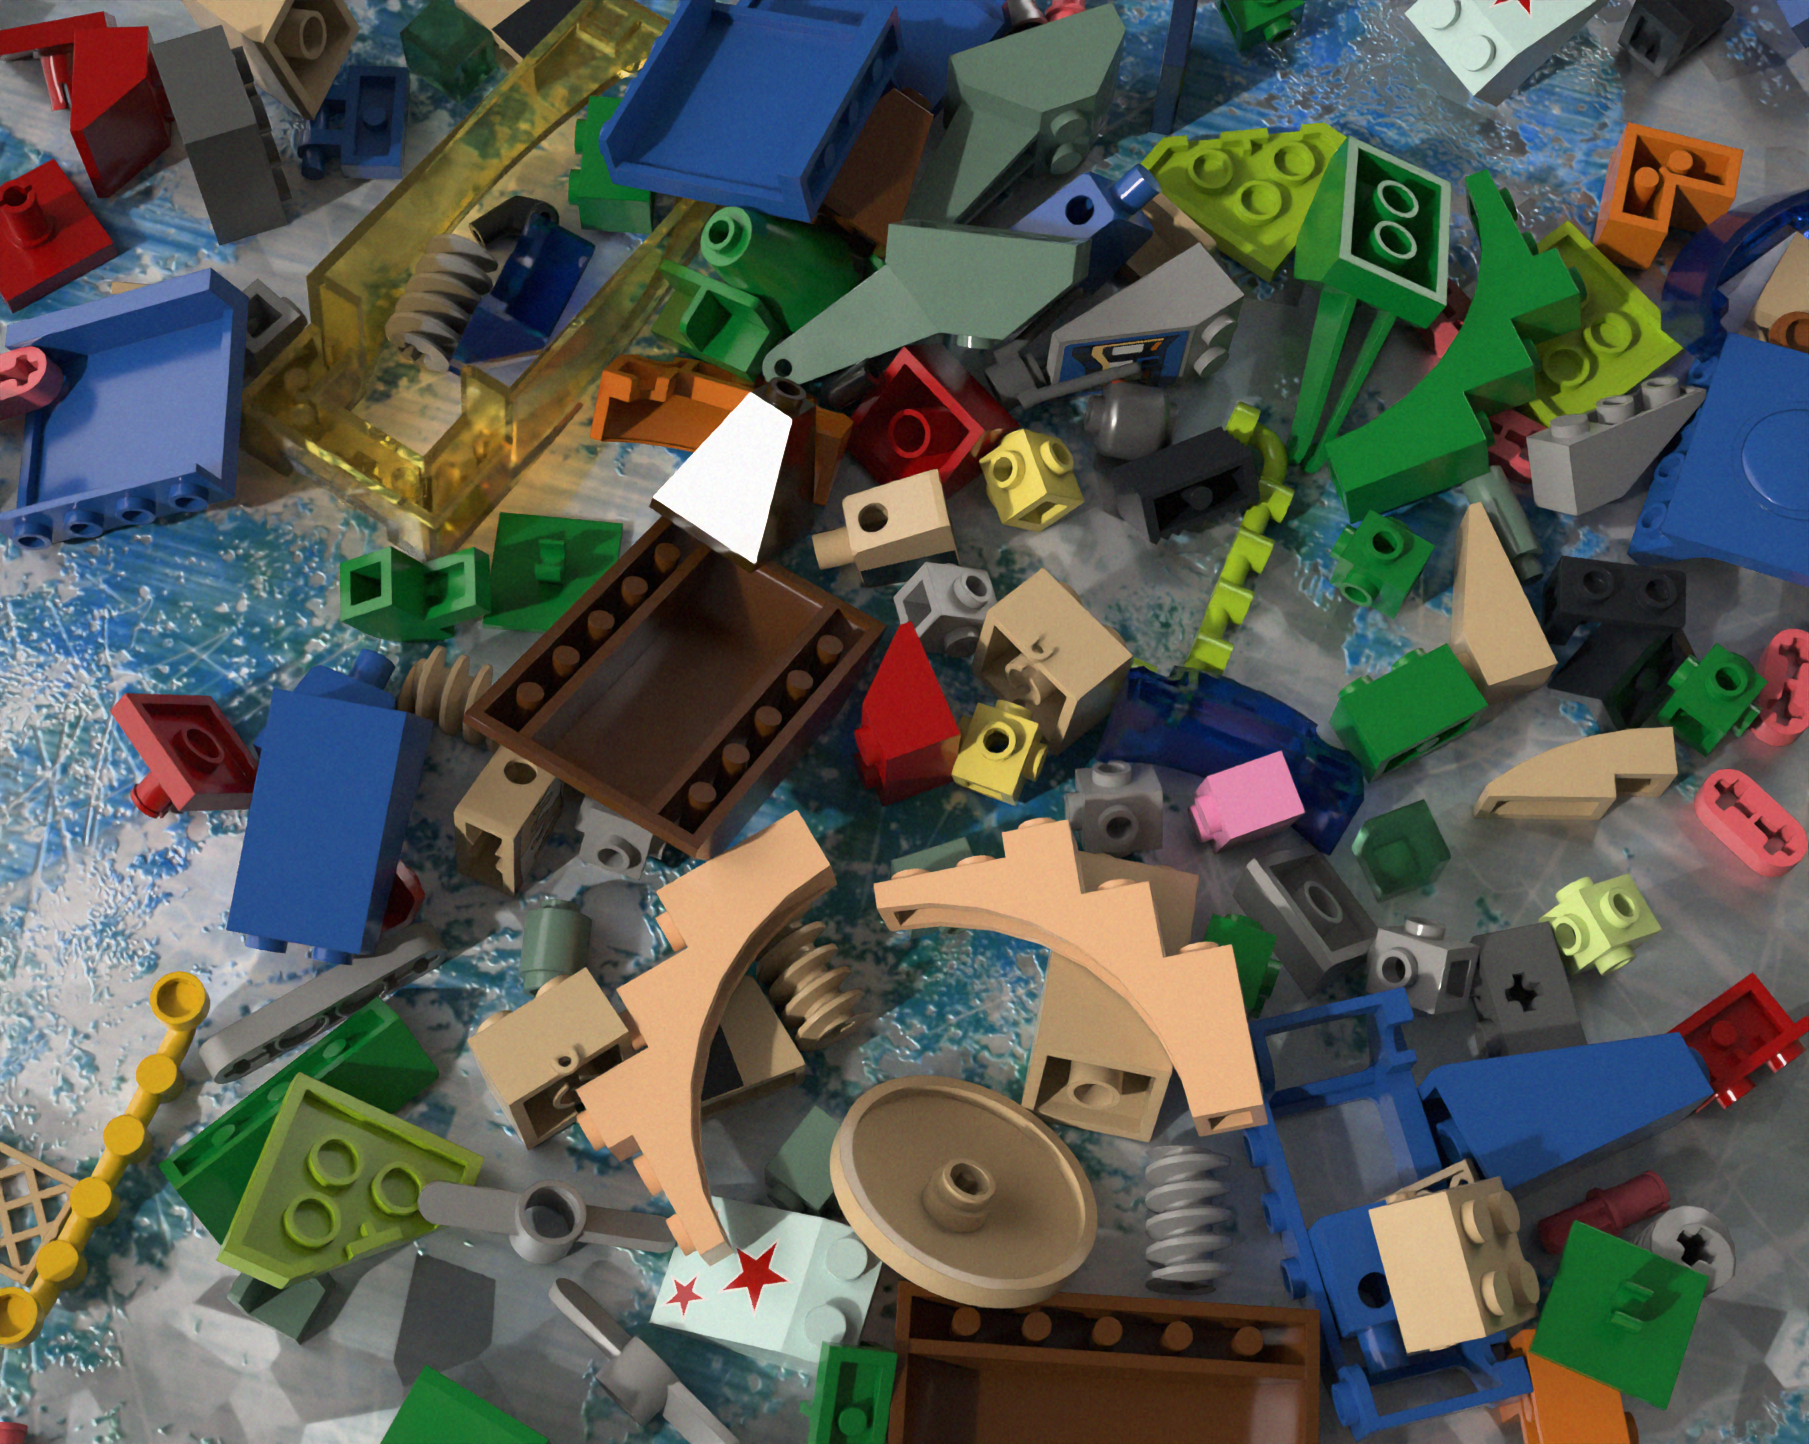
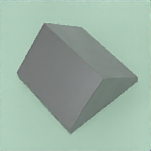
M1314 842L1255 857L1245 866L1232 894L1247 917L1259 922L1263 926V931L1277 936L1273 952L1308 1000L1366 963L1370 945L1377 937L1378 927Z

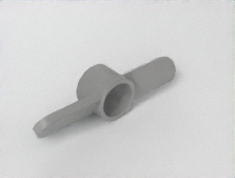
M547 1179L536 1182L527 1188L525 1192L437 1180L428 1183L421 1190L418 1197L419 1210L427 1221L438 1225L508 1234L514 1250L522 1258L536 1264H551L561 1260L570 1252L576 1241L656 1253L668 1252L674 1248L676 1243L665 1221L667 1218L658 1215L585 1205L580 1193L568 1183L560 1180ZM534 1206H547L555 1209L566 1220L569 1234L554 1239L539 1235L528 1224L525 1210Z
M558 1278L548 1291L551 1301L610 1359L594 1378L637 1424L644 1427L659 1412L690 1444H741L737 1437L682 1384L675 1373L650 1347L638 1337L634 1336L632 1338L584 1289L566 1278Z

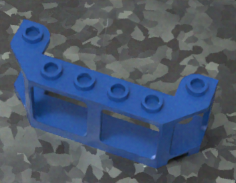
M1405 987L1248 1022L1268 1124L1242 1129L1244 1152L1252 1169L1260 1167L1267 1193L1261 1194V1208L1269 1232L1271 1234L1279 1233L1286 1259L1280 1260V1273L1286 1294L1291 1301L1299 1299L1301 1309L1320 1310V1374L1323 1384L1333 1400L1342 1426L1348 1427L1356 1443L1369 1440L1374 1435L1384 1431L1484 1406H1489L1490 1409L1517 1403L1534 1392L1523 1356L1508 1360L1506 1358L1502 1345L1507 1341L1504 1330L1487 1337L1459 1342L1446 1349L1408 1356L1409 1366L1376 1376H1369L1367 1367L1361 1368L1357 1363L1347 1365L1307 1233L1309 1229H1306L1274 1120L1360 1100H1369L1378 1109L1402 1189L1443 1170L1411 1071L1418 1059L1414 1048L1408 1049L1401 1028L1402 1024L1411 1023L1414 1020ZM1366 1014L1369 1065L1365 1070L1275 1091L1274 1068L1265 1037ZM1445 1180L1428 1188V1190L1435 1192L1449 1187ZM1448 1369H1459L1471 1378L1479 1391L1379 1416L1371 1388Z

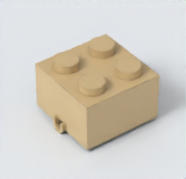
M1043 567L987 611L970 670L1000 700L1020 704L1033 712L1031 721L1037 722L1040 725L1043 735L1041 742L1048 745V749L1057 757L1110 714L1133 655L1128 651L1125 641L1116 630L1110 626L1102 625L1083 607L1079 595L1070 585L1062 581L1058 582Z
M586 967L572 976L570 974H562L551 979L539 989L536 998L513 1012L511 1010H504L492 1015L479 1026L477 1034L467 1039L488 1089L528 1151L573 1122L579 1123L576 1118L578 1114L576 1107L583 1102L576 1091L577 1088L636 1055L629 1030Z
M1501 1176L1417 1196L1416 1190L1388 1196L1389 1204L1368 1210L1407 1353L1425 1349L1430 1351L1446 1349L1459 1342L1490 1336L1539 1316L1536 1305L1540 1295L1538 1279L1531 1264L1524 1261L1516 1233L1520 1226L1518 1208L1512 1195L1504 1190Z

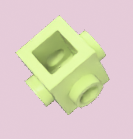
M1629 873L1596 884L1593 883L1590 877H1584L1567 885L1555 895L1559 904L1538 919L1540 923L1549 921L1561 961L1570 976L1594 968L1598 969L1601 976L1610 974L1632 962L1637 957L1633 950L1662 930Z

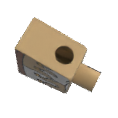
M500 745L454 810L457 872L515 898L561 815L564 805V781Z

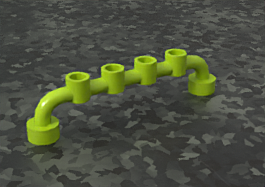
M1238 401L1224 431L1227 430L1229 435H1233L1234 439L1239 440L1240 444L1244 443L1245 447L1249 444L1258 449L1262 454L1264 467L1258 479L1261 499L1257 505L1249 503L1246 508L1247 510L1227 553L1221 575L1207 603L1206 612L1199 630L1187 653L1183 670L1180 676L1173 682L1157 681L1154 679L1157 666L1133 657L1114 702L1117 705L1136 713L1140 710L1143 702L1163 708L1182 705L1197 695L1205 683L1208 674L1219 679L1228 663L1234 644L1222 639L1228 622L1238 626L1242 624L1255 593L1243 587L1248 571L1251 570L1261 574L1275 543V540L1263 535L1269 519L1281 523L1295 492V489L1283 485L1288 467V455L1285 445L1274 431L1257 422L1261 410Z

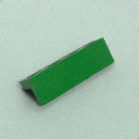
M377 996L158 1164V1167L218 1244L222 1245L288 1087L298 1072L390 1114L401 1108L439 1077V1070L403 1020L380 997Z

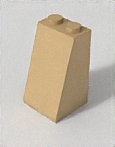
M1078 850L1086 893L1097 891L1098 886L1116 879H1131L1136 881V883L1149 881L1157 907L1166 957L1178 955V951L1182 947L1190 944L1200 875L1178 871L1167 865H1149L1114 858L1106 853L1094 854ZM1050 949L1021 1106L1042 1121L1150 1143L1172 1074L1173 1064L1159 1038L1125 998L1086 967Z

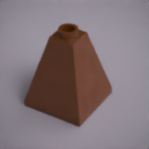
M906 86L902 87L900 92L893 88L878 100L811 222L830 227L838 232L852 245L855 254H851L862 262L870 253L877 255L881 260L886 255L889 224L902 221L934 117L930 113L933 106L929 100L919 92Z

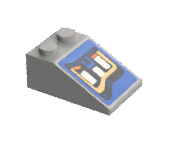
M1197 243L1053 332L1044 377L1046 381L1045 386L1132 362L1140 363L1141 371L1138 374L1124 377L1125 379L1159 384L1164 388L1181 386L1197 375H1200L1201 378H1206L1218 371L1229 358L1228 351L1233 334L1238 327L1237 320L1245 295L1200 243ZM1106 384L1047 401L1056 402L1088 398L1091 395L1101 396Z

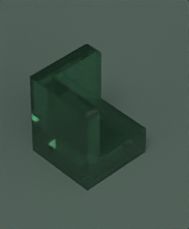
M433 0L400 32L407 67L458 104L497 68L492 32L446 0Z
M1424 799L1365 821L1351 846L1377 903L1436 882L1451 859L1450 851Z

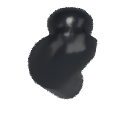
M865 358L847 370L839 369L831 372L823 379L820 387L822 401L838 411H850L860 404L864 395L884 383V372L878 362L872 358Z

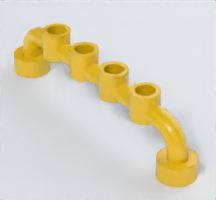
M184 971L171 972L161 977L153 986L150 993V1006L161 1024L168 1028L167 1033L156 1054L145 1057L139 1063L136 1069V1081L139 1086L124 1115L113 1118L106 1125L103 1132V1142L106 1149L91 1177L80 1180L73 1187L70 1193V1205L73 1211L58 1239L47 1243L39 1251L36 1257V1269L39 1275L28 1293L18 1287L0 1289V1347L19 1349L32 1343L40 1334L44 1320L50 1313L62 1290L75 1288L84 1280L88 1264L82 1252L95 1227L111 1223L119 1214L121 1202L115 1189L128 1164L140 1163L151 1153L153 1138L147 1128L159 1105L176 1100L183 1092L185 1079L179 1067L194 1039L197 1026L205 1020L210 1009L209 994L201 981L193 974Z

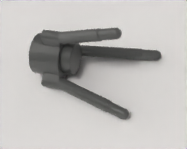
M1075 286L1061 299L1057 300L1010 343L993 351L997 363L984 369L983 372L995 399L1007 412L1018 406H1021L1026 411L1043 401L1138 374L1141 371L1140 363L1132 362L1045 386L1046 381L1044 377L1047 363L1038 366L1031 353H1027L1022 357L1019 356V353L1083 295V289L1080 286Z

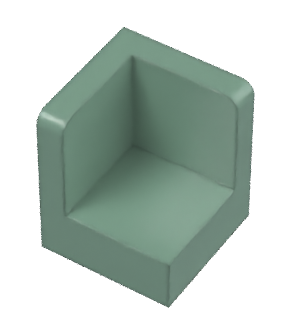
M241 1272L230 1289L227 1298L241 1313L301 1345L337 1283L327 1272L281 1290Z

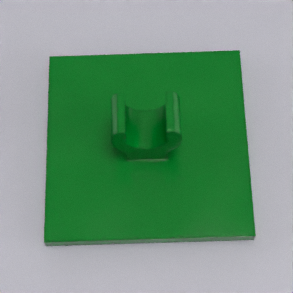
M500 512L490 572L491 613L483 616V628L544 634L619 559L623 524Z
M1574 1220L1528 1352L1664 1411L1668 1407L1710 1276L1578 1220Z

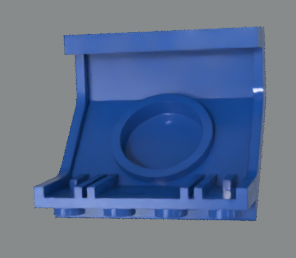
M1728 332L1722 351L1694 358L1685 385L1706 389V398L1663 448L1641 514L1637 520L1627 555L1639 566H1653L1699 557L1713 558L1809 588V354Z

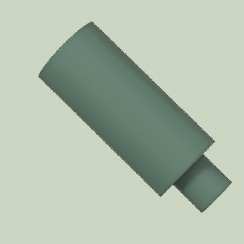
M1499 465L1489 466V473L1463 482L1461 488L1470 505L1481 501L1521 586L1532 585L1544 577L1537 562V559L1541 557L1544 551L1502 467Z

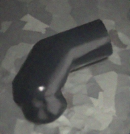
M516 195L469 223V229L477 243L486 249L509 234L531 239L549 238L556 232L560 216L556 208L545 201Z

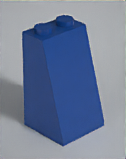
M273 688L226 927L227 931L247 934L245 946L264 951L286 953L288 942L313 946L311 959L335 964L352 965L354 954H375L432 733L433 721L404 711Z
M1680 1032L1445 1064L1431 1070L1417 1088L1442 1168L1445 1169L1464 1159L1471 1158L1480 1180L1501 1176L1504 1190L1512 1195L1515 1202L1675 1127L1714 1094L1709 1084L1710 1073L1706 1062L1697 1050L1686 1045ZM1452 1177L1446 1180L1448 1187L1450 1186ZM1463 1179L1462 1185L1468 1184V1181Z

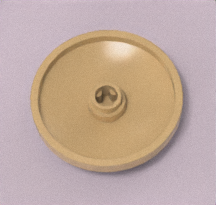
M914 1075L891 1079L869 1089L855 1101L834 1138L830 1153V1175L835 1196L847 1221L867 1247L884 1263L906 1279L932 1293L960 1303L986 1308H1018L1033 1305L1047 1300L1067 1287L1075 1278L1092 1250L1097 1234L1098 1211L1095 1196L1084 1169L1064 1141L1041 1119L1015 1101L993 1090L965 1080L935 1075Z

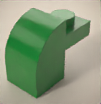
M389 546L340 563V621L379 639L407 643L434 642L455 637L454 624L491 613L489 554L476 547H470L421 563L396 548Z

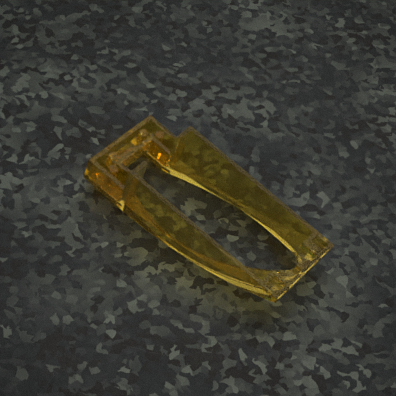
M582 0L306 276L311 323L242 392L239 448L286 478L294 470L298 471L333 493L336 500L354 511L359 509L386 526L387 541L423 563L455 553L523 478L600 385L603 369L620 354H624L672 290V286L658 270L664 259L688 267L701 248V235L706 223L717 211L728 206L677 196L673 210L510 387L472 364L463 367L460 370L462 415L424 456L351 412L367 394L377 361L387 340L385 325L390 316L396 314L395 305L400 297L406 294L405 286L411 276L416 274L415 267L421 257L426 255L425 248L430 239L441 233L451 234L478 202L513 167L556 129L588 105L589 96H599L625 77L641 70L651 53L655 39L663 34L670 21L634 0Z

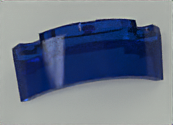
M1809 187L1763 196L1729 210L1697 232L1674 260L1662 291L1660 304L1661 330L1701 363H1705L1720 352L1727 337V330L1723 327L1720 320L1729 311V298L1717 289L1796 231L1809 240Z
M533 211L489 295L484 294L478 303L451 358L448 371L459 377H465L539 358L592 258L596 246L592 242Z
M1175 665L1169 677L1155 673L1145 666L1129 668L1122 681L1094 758L1096 761L1106 765L1110 760L1153 764L1206 778L1207 776L1282 750L1305 811L1290 827L1303 836L1317 851L1328 856L1334 851L1364 801L1363 765L1349 750L1339 749L1321 739L1316 732L1317 723L1263 691L1255 690L1229 677L1190 667Z

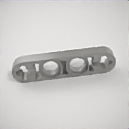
M424 921L412 924L378 942L375 954H357L353 957L352 965L339 964L219 1031L201 1046L199 1055L215 1083L227 1084L236 1081L348 1019L377 996L383 999L429 973L443 962L448 954V950L432 923Z

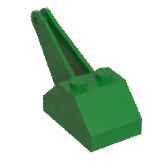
M1348 135L1330 159L1296 240L1293 278L1322 292L1296 412L1285 448L1288 455V464L1296 466L1302 460V470L1310 474H1315L1325 462L1326 456L1323 444L1335 439L1393 324L1427 329L1447 305L1452 183ZM1357 306L1360 311L1338 362L1354 308Z

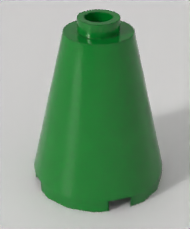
M731 206L717 211L708 220L703 229L701 251L704 258L727 285L753 295L763 302L784 331L781 339H787L858 286V272L853 269L851 253L855 254L852 245L830 227Z

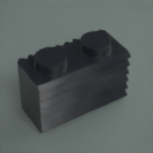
M1222 426L1112 468L1110 471L1119 515L1149 542L1155 545L1158 544L1161 538L1168 541L1172 533L1179 536L1183 529L1190 532L1194 524L1202 527L1205 520L1213 523L1216 516L1224 518L1227 512L1235 514L1238 507L1246 510L1249 503L1257 505L1261 499L1253 454L1250 448H1246L1244 443L1240 444L1239 440L1234 439L1233 435H1229L1227 430L1224 431Z

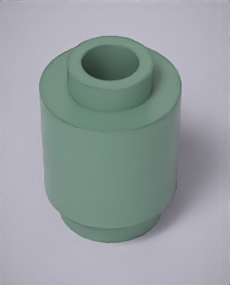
M549 899L542 901L539 909H533L526 913L518 974L524 980L523 993L525 995L536 998L539 989L551 979L562 974H570L572 976L583 968H587L592 919L580 913V905L566 900Z

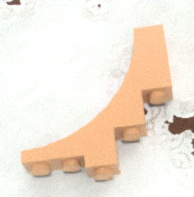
M798 810L793 811L656 891L666 912L655 917L675 953L686 946L688 948L616 989L627 1008L618 1015L629 1030L632 1046L636 1051L648 1045V1048L576 1089L586 1110L577 1114L576 1118L594 1150L598 1151L607 1146L619 1162L642 1150L643 1154L632 1161L651 1195L655 1196L664 1190L676 1214L665 1221L676 1242L686 1257L698 1251L699 1255L710 1267L734 1253L712 1202L702 1155L701 1095L710 1047L730 996L757 954L795 914L837 885L829 861Z
M1036 818L1022 823L1017 830L1002 832L1006 856L1004 858L995 859L985 855L972 856L961 860L954 868L934 872L918 868L907 869L894 874L889 881L874 883L877 909L889 931L939 926L990 930L1043 945L1089 969L1125 998L1161 1041L1183 1083L1199 1137L1268 1124L1232 944L1219 947L1214 942H1197L1182 947L1178 951V955L1166 957L1157 907L1149 881L1136 883V881L1131 879H1116L1098 886L1097 891L1086 893L1078 846L1068 819L1056 821L1052 818Z

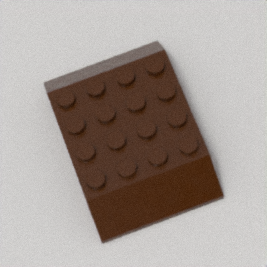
M661 516L465 712L463 723L691 857L709 861L728 847L839 714L884 636L887 625L772 560L750 574Z
M898 1281L894 1351L898 1353L890 1405L888 1444H1319L1320 1310L1059 1292L1045 1301L1029 1306L999 1309L960 1303L932 1293L911 1281Z

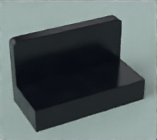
M1601 623L1547 684V688L1552 697L1586 704L1602 734L1640 728L1673 690L1667 684L1670 678L1690 654L1694 657L1696 655L1683 629L1678 633Z

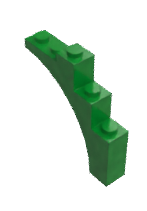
M1488 169L1465 177L1467 210L1481 248V260L1476 292L1462 328L1439 363L1406 397L1369 423L1323 444L1330 480L1350 524L1363 520L1370 509L1380 514L1489 473L1488 447L1495 445V438L1487 417L1535 400L1534 374L1540 373L1542 367L1534 345L1581 328L1580 303L1587 300V292L1580 272L1575 266L1567 269L1557 248L1539 254L1537 244L1530 231L1521 233L1515 223L1518 220V215L1509 190L1506 187L1498 190Z

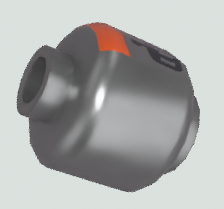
M1121 378L1107 383L1101 396H1090L1085 412L1084 429L1085 431L1094 432L1095 446L1100 454L1133 461L1172 445L1178 421V406L1176 403L1169 401L1167 391L1159 384Z

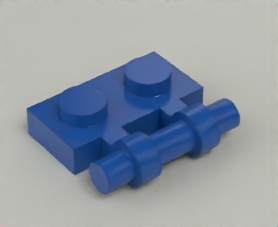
M349 65L348 84L333 85L332 83L315 119H306L305 130L299 134L297 154L302 159L301 175L304 178L314 181L323 179L325 177L326 162H329L332 158H341L340 167L343 178L403 179L411 84L408 67ZM336 113H345L343 130L329 129L330 118L334 117Z

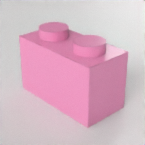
M1282 750L1207 776L1192 795L1195 805L1188 807L1189 818L1199 842L1210 841L1214 855L1286 830L1305 813Z

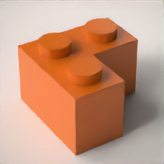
M1628 122L1608 163L1592 244L1612 263L1648 271L1668 233L1669 226L1714 237L1735 200L1744 150Z
M1536 1328L1521 1330L1503 1344L1507 1360L1523 1356L1534 1392L1517 1403L1499 1407L1502 1423L1521 1422L1524 1444H1639L1635 1419L1629 1411L1624 1412L1619 1391L1528 1352Z

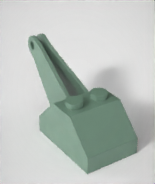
M1112 2L949 55L943 126L946 132L905 208L902 221L918 219L967 225L1020 175L1029 179H1035L1050 173L1055 175L1064 174L1074 169L1079 163L1086 161L1114 99L1126 28Z
M918 219L890 223L885 257L886 265L773 348L764 358L762 365L763 375L767 382H770L774 377H783L800 385L856 364L865 358L875 357L939 332L956 334L957 345L994 349V344H1003L1005 338L1022 330L1088 276L1092 239ZM783 359L788 360L792 365L790 375L786 374L781 368Z

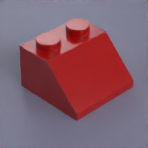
M148 26L75 29L70 132L97 198H110L171 146L172 122H176L150 48L154 41Z
M941 343L903 346L885 370L884 383L869 392L851 415L850 419L854 422L846 448L880 485L938 469L947 500L982 474L983 471L979 460L997 448L999 441L1004 436L1017 431L1021 426Z
M912 621L899 625L862 703L861 728L854 730L859 752L853 754L857 774L865 790L875 787L883 807L954 782L951 773L958 756L961 733Z

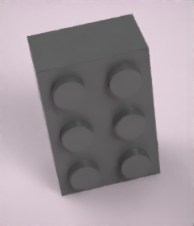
M222 25L150 45L218 244L223 245L288 225L281 202L292 199L281 167L282 162L271 133V125L261 96L257 94L253 75L243 47L239 46L230 49Z

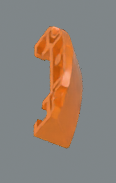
M620 354L602 371L590 438L601 442L639 443L695 452L750 392L768 382L764 376L758 375L753 383L700 360L674 357L671 362H661L642 357L638 354ZM806 392L805 398L816 405L813 503L826 506L851 435L854 421L844 413L818 407V398Z

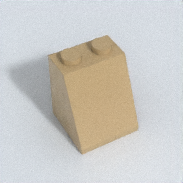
M181 0L201 31L222 25L230 49L239 46L243 47L253 75V83L300 117L308 120L315 119L360 29L344 0Z

